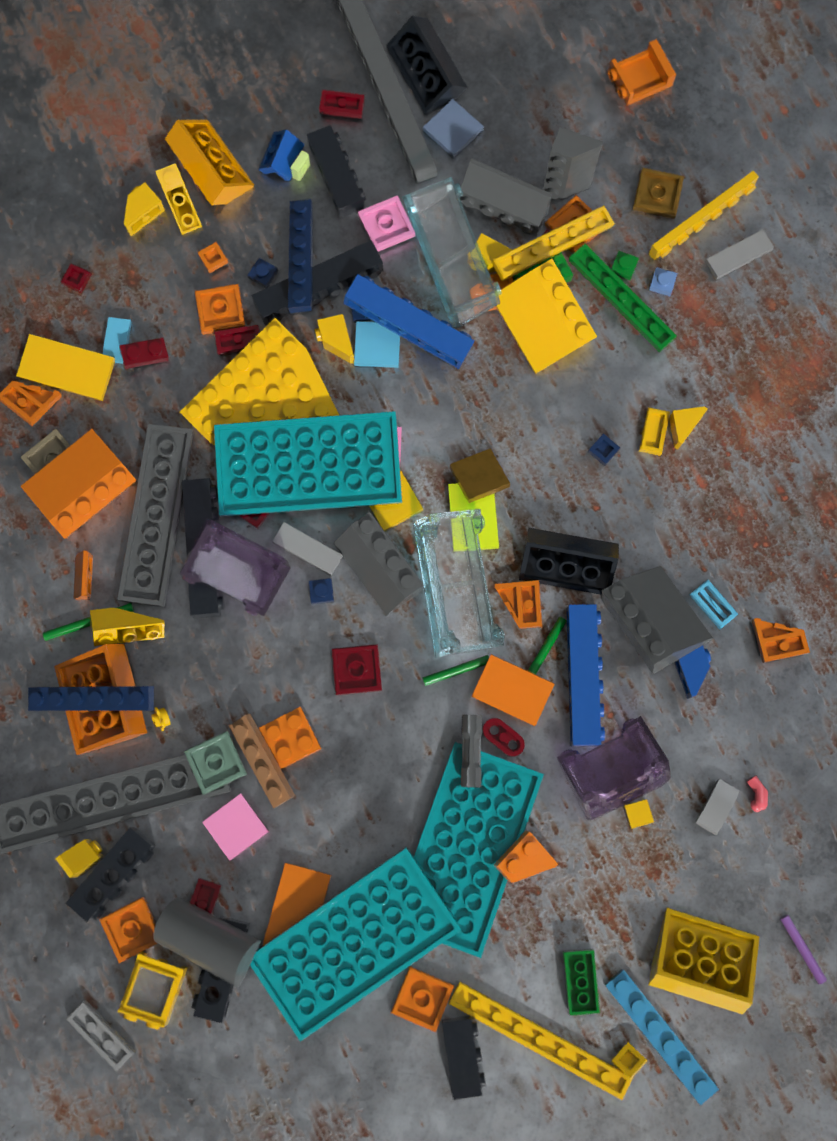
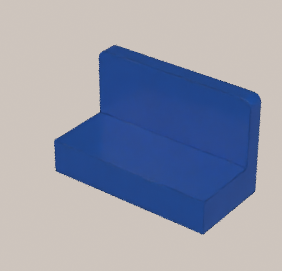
M287 129L273 132L258 170L263 174L275 172L285 181H290L292 177L291 166L303 150L304 143Z

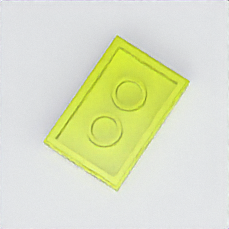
M458 483L448 484L453 552L499 549L495 495L491 494L468 503Z

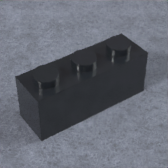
M471 1016L443 1019L442 1026L453 1100L483 1096L482 1088H486L484 1072L479 1073L478 1063L482 1062L480 1047H475L474 1037H479L477 1022H472Z

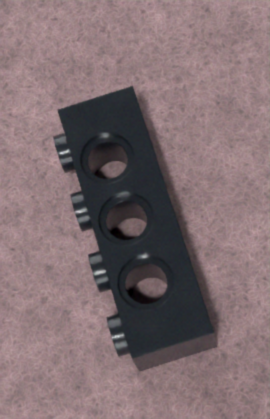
M130 827L65 904L84 921L89 922L93 919L97 921L106 911L104 906L109 900L113 902L121 894L122 890L120 887L126 881L129 883L137 875V867L142 862L144 864L147 863L153 856L154 852L152 850L156 845L135 827ZM127 850L132 851L134 854V860L130 864L124 860V854ZM111 869L116 870L118 873V878L114 883L108 879V872ZM95 888L100 889L102 893L99 901H95L92 898V891Z
M224 916L219 917L223 921L248 933L250 923ZM202 969L198 979V984H201L200 992L195 994L191 1007L195 1009L193 1016L223 1023L226 1019L234 985ZM213 986L219 990L218 999H212L208 996L209 987Z

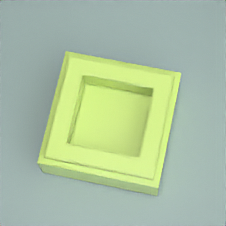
M301 151L291 166L292 178L297 181L302 179L310 167L308 153Z

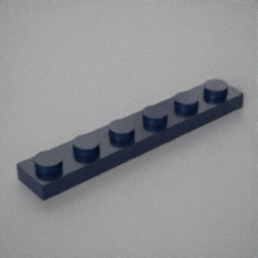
M311 199L290 201L288 309L290 313L312 311L313 204Z
M154 686L28 687V711L154 710Z

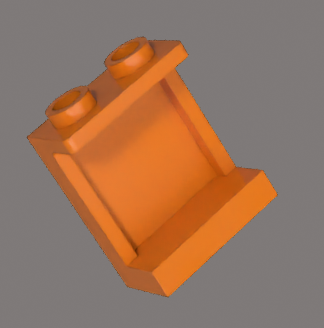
M657 39L649 42L647 50L620 62H617L615 58L611 59L607 70L609 79L612 82L614 81L620 99H624L627 106L673 86L676 73Z

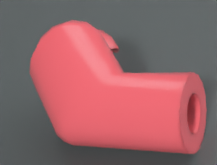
M755 775L747 781L755 793V800L751 801L750 806L754 812H760L768 806V791Z

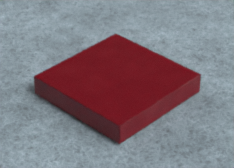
M378 644L332 649L336 695L382 691Z

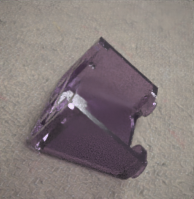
M206 518L180 570V574L183 575L182 579L194 585L196 582L201 583L202 581L242 601L243 605L246 606L245 611L254 616L258 614L265 616L291 567L289 562L279 554Z
M641 716L636 719L627 720L623 724L620 736L582 755L577 750L569 749L557 757L558 763L587 820H595L662 787L671 777L669 760Z

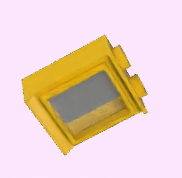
M141 952L137 955L132 974L117 1012L122 1013L123 1018L136 1022L137 1019L146 1022V1026L159 1030L160 1027L164 1028L169 1023L188 967H177L169 964V961L165 959H154L146 956V952Z

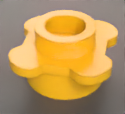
M154 707V714L151 715L153 724L156 728L159 727L161 731H164V728L170 725L167 711L164 707L161 709Z

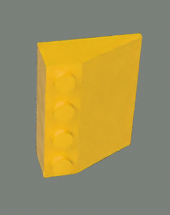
M553 259L528 272L490 297L535 374L597 337Z
M666 908L652 960L648 985L743 1015L753 1003L760 936Z

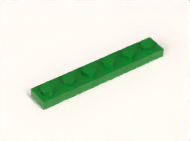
M586 244L569 257L568 261L659 353L676 339L677 335Z

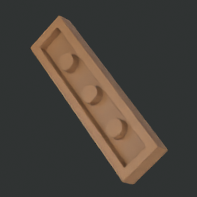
M251 714L244 715L232 723L229 728L273 808L294 797L293 790Z

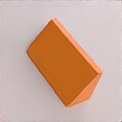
M87 550L78 553L75 558V600H90L93 555Z

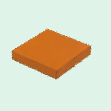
M575 195L551 216L544 226L549 231H552L592 210ZM597 235L569 248V250L574 254L584 244L587 245Z
M238 284L195 291L202 335L215 333L214 331L246 327Z
M141 897L99 919L119 963L158 944L154 941L153 937L156 921L145 897Z
M409 966L391 1013L436 1032L454 985Z

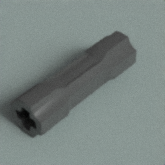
M462 715L461 787H481L482 715Z

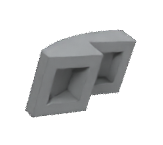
M718 779L708 800L703 804L695 823L717 835L740 791Z

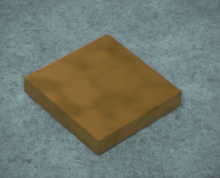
M642 167L632 210L675 219L684 176Z
M491 448L450 464V470L468 503L510 487V482Z

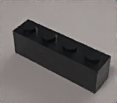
M331 125L308 133V146L340 219L363 210V201L366 200L365 193L362 187L358 188L356 184L358 178L355 170H350L348 166L350 160L346 150H341L340 145H342L338 132L334 133Z

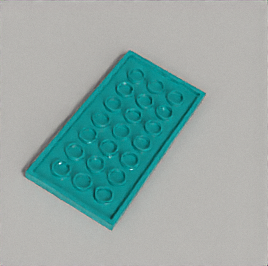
M396 411L214 425L219 516L402 503Z
M455 742L414 859L461 927V931L442 944L481 958L508 881L494 864L524 833L544 774L481 751V787H461L462 744Z
M406 847L258 949L250 966L301 1042L461 931V927Z

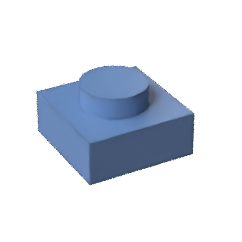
M656 267L649 290L670 296L677 273Z

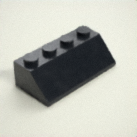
M412 15L386 45L424 114L428 115L446 106L452 99L456 100L468 88L428 18Z
M528 527L519 580H539L540 584L602 595V590L613 583L619 560V544Z

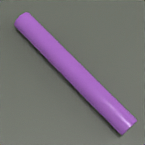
M789 915L780 918L817 983L820 985L826 982L825 975Z

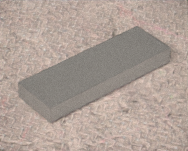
M761 230L707 258L705 263L717 280L773 250L774 246L764 230Z
M283 522L272 540L277 546L331 576L343 558L342 554Z
M83 1000L66 1018L116 1072L136 1052L86 1000Z

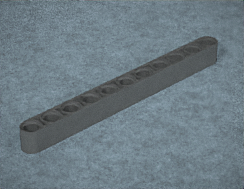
M336 0L415 182L420 183L436 177L437 169L363 0Z

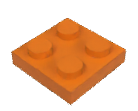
M301 707L259 727L281 770L322 749Z

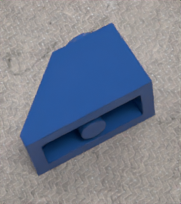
M703 645L674 662L687 699L697 695L710 668L711 656L708 649H704Z

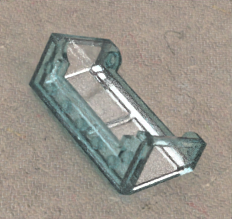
M449 177L402 196L449 322L452 328L457 329L500 304L499 295H502L498 281L493 283L469 224L460 197L463 196L460 184H455L453 178Z
M481 509L432 513L413 523L435 658L504 646V631L499 625L493 623L478 534L484 528L485 520L481 515Z

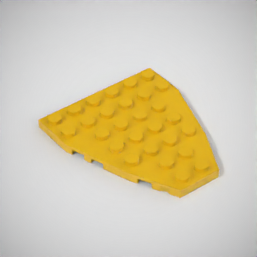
M276 318L180 411L214 446V425L339 416L307 349Z

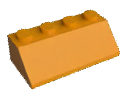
M177 120L165 140L211 205L228 204L253 188L254 184L208 120Z

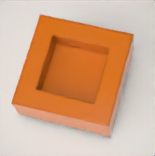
M217 242L197 252L209 273L228 263Z

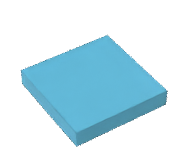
M356 321L354 366L399 368L400 336L376 322Z

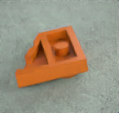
M759 618L752 619L762 663L810 653L804 630L786 627L779 623L762 621Z

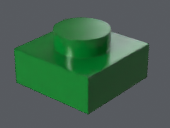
M618 251L611 270L617 276L631 280L639 258Z

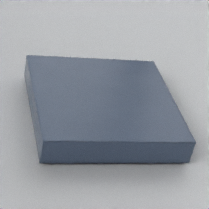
M452 99L423 126V131L450 156L455 158L483 131L484 126Z

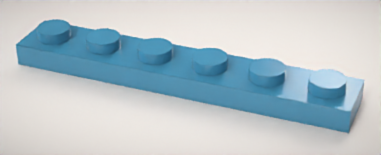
M623 969L604 984L700 1105L719 1090Z

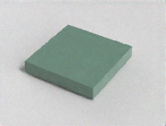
M228 731L184 751L203 795L247 775Z

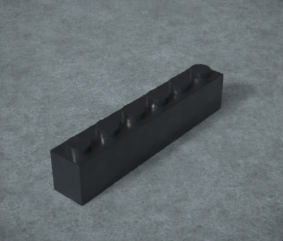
M372 240L312 267V306L319 304L326 297L337 296L342 290L350 287L357 274L371 279L381 274L383 271V261ZM289 278L251 295L265 326L274 318L280 322L283 317L299 313H290L288 309Z
M210 478L182 480L190 616L194 619L221 617V610H225L224 597L220 596V587H223V576L218 571V565H222L221 552L217 551V543L220 542V531L216 529L215 521L219 520L218 507H214V498H217V487L213 485Z

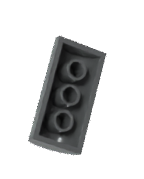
M176 898L166 906L156 923L153 936L156 943L235 987L241 986L261 940L183 898Z

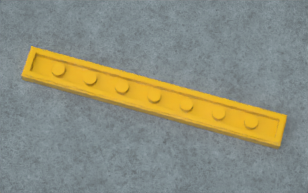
M458 982L448 1004L623 1100L632 1079L630 1080L620 1069L465 983Z

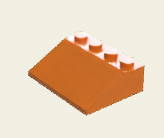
M90 429L20 487L61 536L67 539L137 480L96 432Z
M105 644L54 666L59 687L135 686L124 644ZM65 711L76 755L124 742L147 733L142 711Z

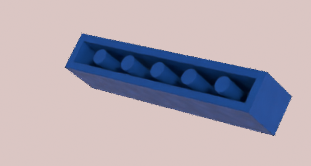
M357 274L344 297L343 304L457 369H460L475 340L471 339L468 333L455 330L447 321H440L434 318L429 311L425 309L420 310L413 306L410 300L397 297L392 290L376 285L367 276L362 277Z
M597 604L568 605L566 617L570 746H600L601 741L605 740V728L601 727L600 717H604V704L600 703V694H603V680H599V671H602L603 661L602 657H598V648L602 647V636L598 634L597 625L601 624V612L597 611Z

